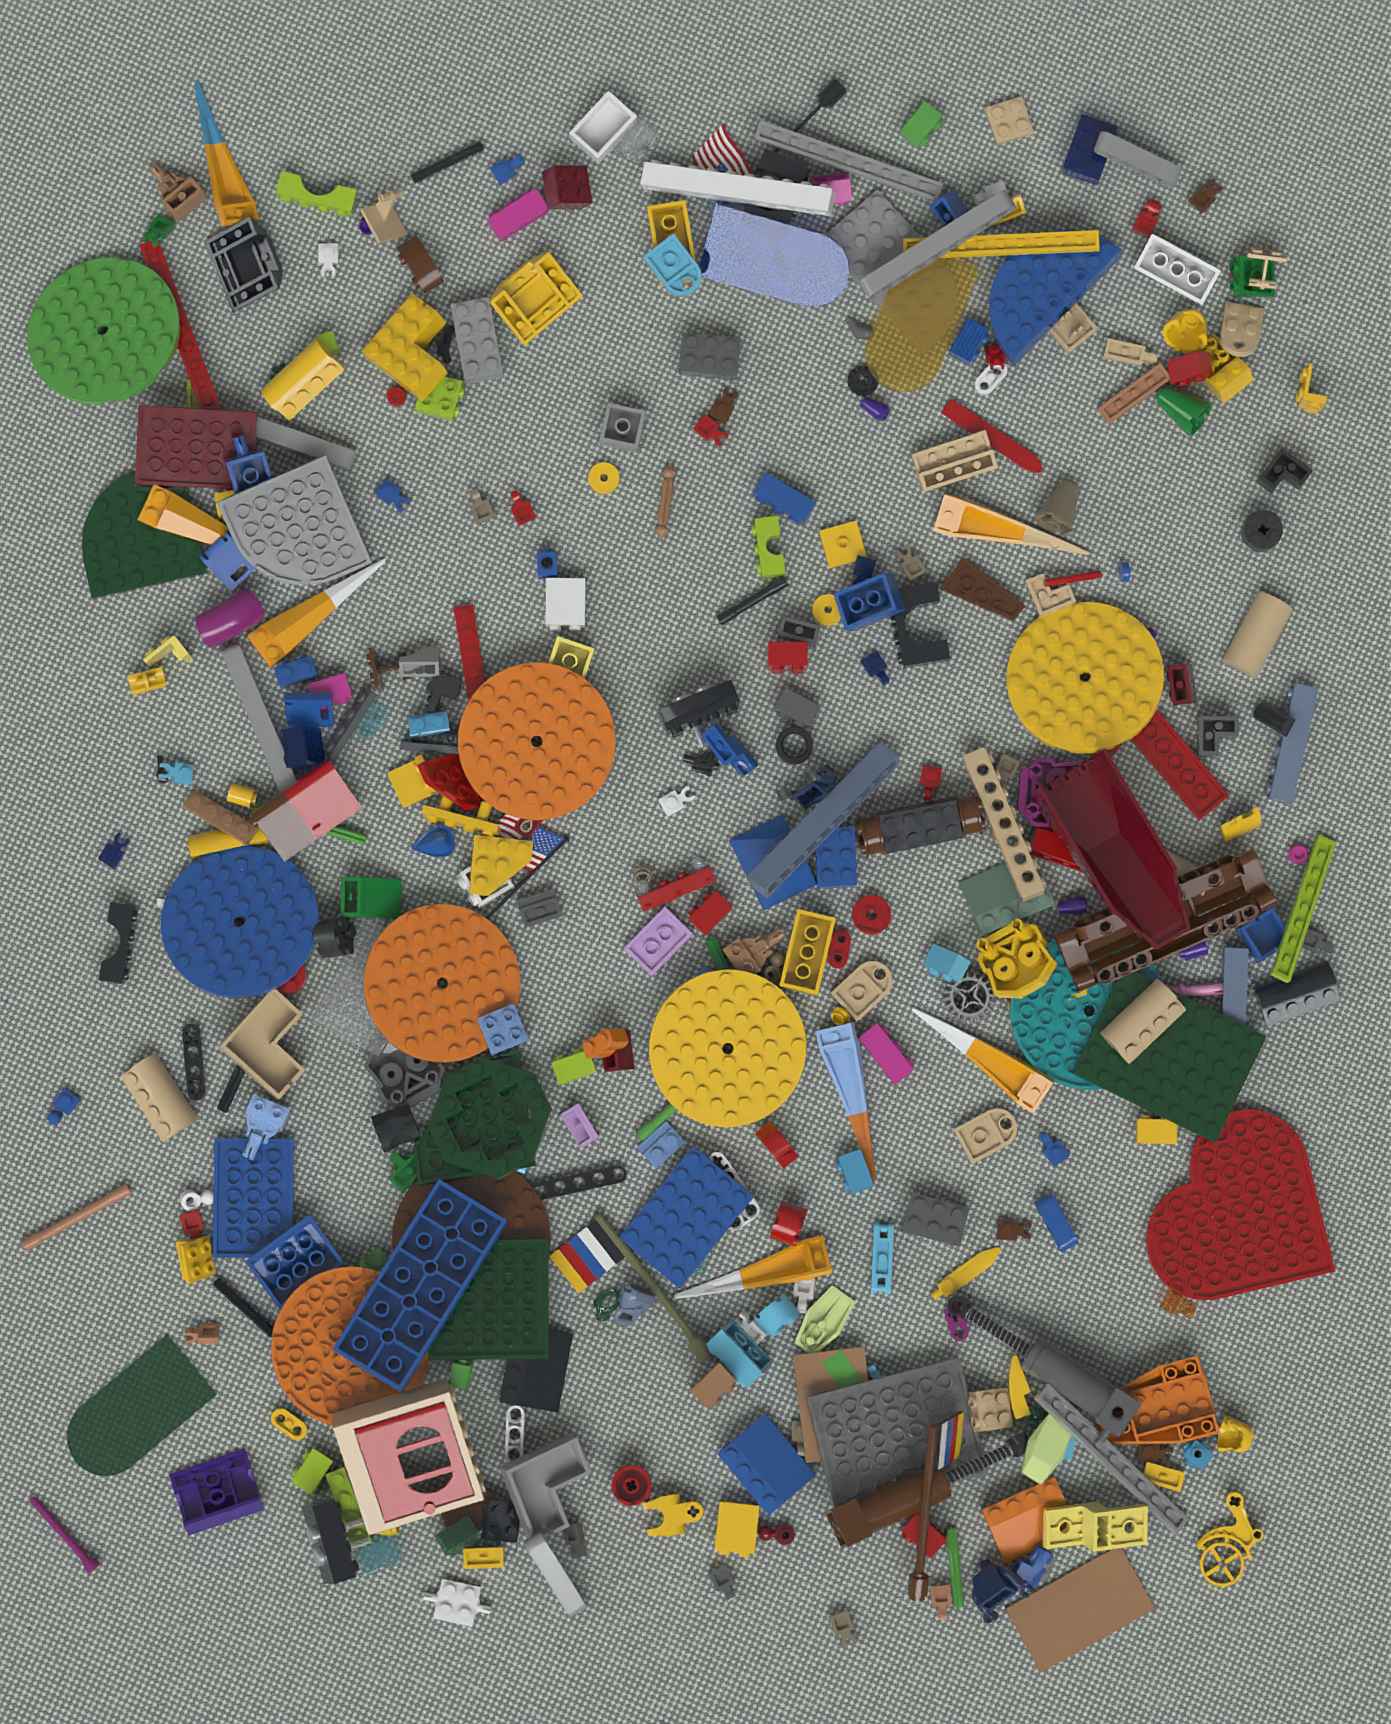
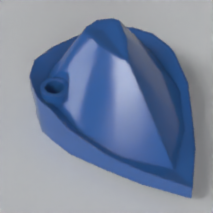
M439 825L426 832L415 842L411 849L433 857H447L454 851L455 838L449 827Z

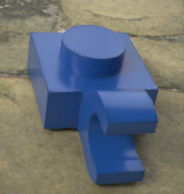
M521 155L516 156L510 162L504 158L490 167V170L501 186L517 176L514 170L524 165L525 162Z
M1046 1132L1038 1136L1046 1147L1042 1153L1053 1167H1056L1070 1156L1058 1139L1052 1142Z

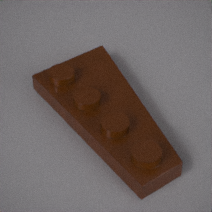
M963 558L939 589L1012 622L1025 608L1023 603L965 558Z

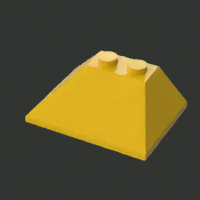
M547 251L527 260L500 283L491 296L489 303L522 345L525 346L583 295Z

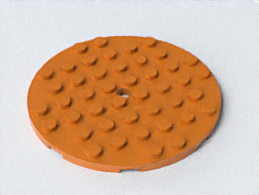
M549 663L519 664L506 668L490 677L476 690L467 703L458 731V751L461 765L474 790L497 810L507 815L527 820L557 818L584 805L603 785L610 772L615 754L616 739L613 720L599 692L577 673ZM540 736L543 740L542 745L534 747L531 744L532 737Z
M436 904L419 907L399 916L380 933L367 956L363 991L369 1015L377 1029L380 1030L388 1042L403 1053L423 1061L447 1063L470 1058L488 1048L477 1019L511 1004H514L517 1009L521 980L514 951L503 933L492 922L479 913L464 907ZM439 978H444L447 981L445 989H440L437 986Z
M343 1267L322 1272L301 1284L286 1300L276 1318L271 1338V1357L277 1380L295 1406L322 1423L333 1426L332 1413L399 1393L332 1350L380 1274L379 1271L362 1267ZM429 1351L404 1391L422 1385L429 1366Z

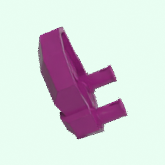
M1037 758L1031 765L1020 772L1017 810L1026 817L1032 828H1048L1049 824L1038 809L1040 808L1038 804L1033 802L1034 799L1030 793L1035 790V787L1038 788L1044 785L1051 791L1048 783L1054 780V777L1062 775L1068 781L1065 773L1078 765L1082 771H1085L1080 761L1055 763L1054 759Z

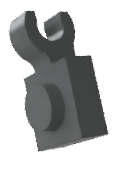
M1308 929L1302 949L1315 954L1320 949L1331 954L1334 945L1322 941L1323 934Z
M581 1522L569 1524L570 1527L563 1529L566 1546L570 1545L572 1558L587 1556V1549L582 1545L585 1542Z
M727 1565L708 1573L716 1591L723 1590L728 1602L735 1599L730 1585L735 1582Z

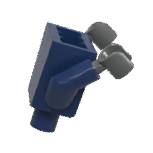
M828 765L821 766L817 770L814 768L809 769V772L804 773L806 778L797 790H790L789 793L787 787L777 790L778 799L782 801L790 798V800H796L805 810L828 796L837 780L833 769Z

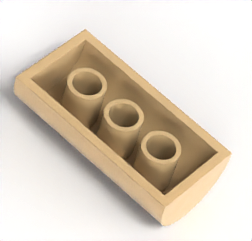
M1258 592L1221 661L1257 679L1293 609L1282 600L1270 594Z

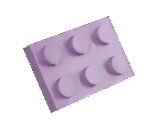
M664 907L625 946L624 950L650 976H653L693 933Z

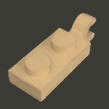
M1108 338L1103 358L1141 367L1143 361L1156 365L1158 355L1145 352L1146 346Z

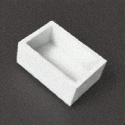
M607 91L569 132V138L599 164L637 123V116L611 92Z

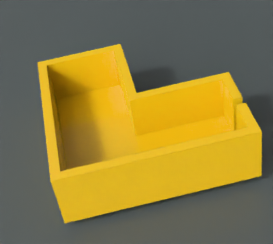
M412 293L361 352L369 362L423 402L448 373L439 361L424 351L425 347L445 326L446 322L436 310Z

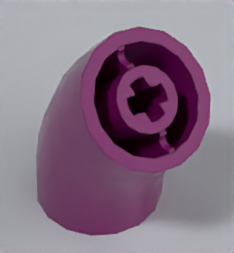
M242 589L223 602L197 615L195 622L200 637L209 648L213 649L263 620L265 614L256 596L249 590Z

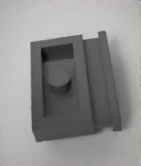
M554 889L516 900L525 928L563 916Z

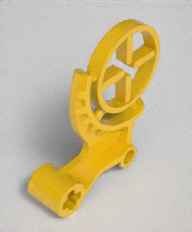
M1230 1491L1225 1497L1228 1508L1236 1518V1524L1210 1530L1195 1545L1198 1549L1203 1550L1200 1558L1201 1572L1204 1578L1215 1586L1225 1587L1237 1582L1244 1570V1559L1249 1558L1250 1561H1253L1249 1550L1256 1541H1260L1263 1538V1532L1259 1527H1251L1245 1511L1243 1496L1238 1491ZM1232 1496L1240 1498L1237 1505L1229 1503ZM1259 1531L1260 1535L1255 1537L1253 1535L1254 1532ZM1225 1537L1224 1542H1216L1208 1547L1203 1545L1213 1538ZM1229 1539H1233L1241 1544L1247 1554L1242 1555L1234 1545L1229 1543ZM1216 1546H1228L1236 1551L1224 1560L1225 1564L1238 1556L1240 1557L1241 1568L1235 1578H1233L1227 1567L1223 1566L1224 1572L1230 1579L1229 1582L1219 1583L1208 1577L1220 1569L1219 1565L1214 1566L1207 1572L1204 1571L1203 1560L1209 1550L1216 1560L1221 1562V1558L1214 1549Z

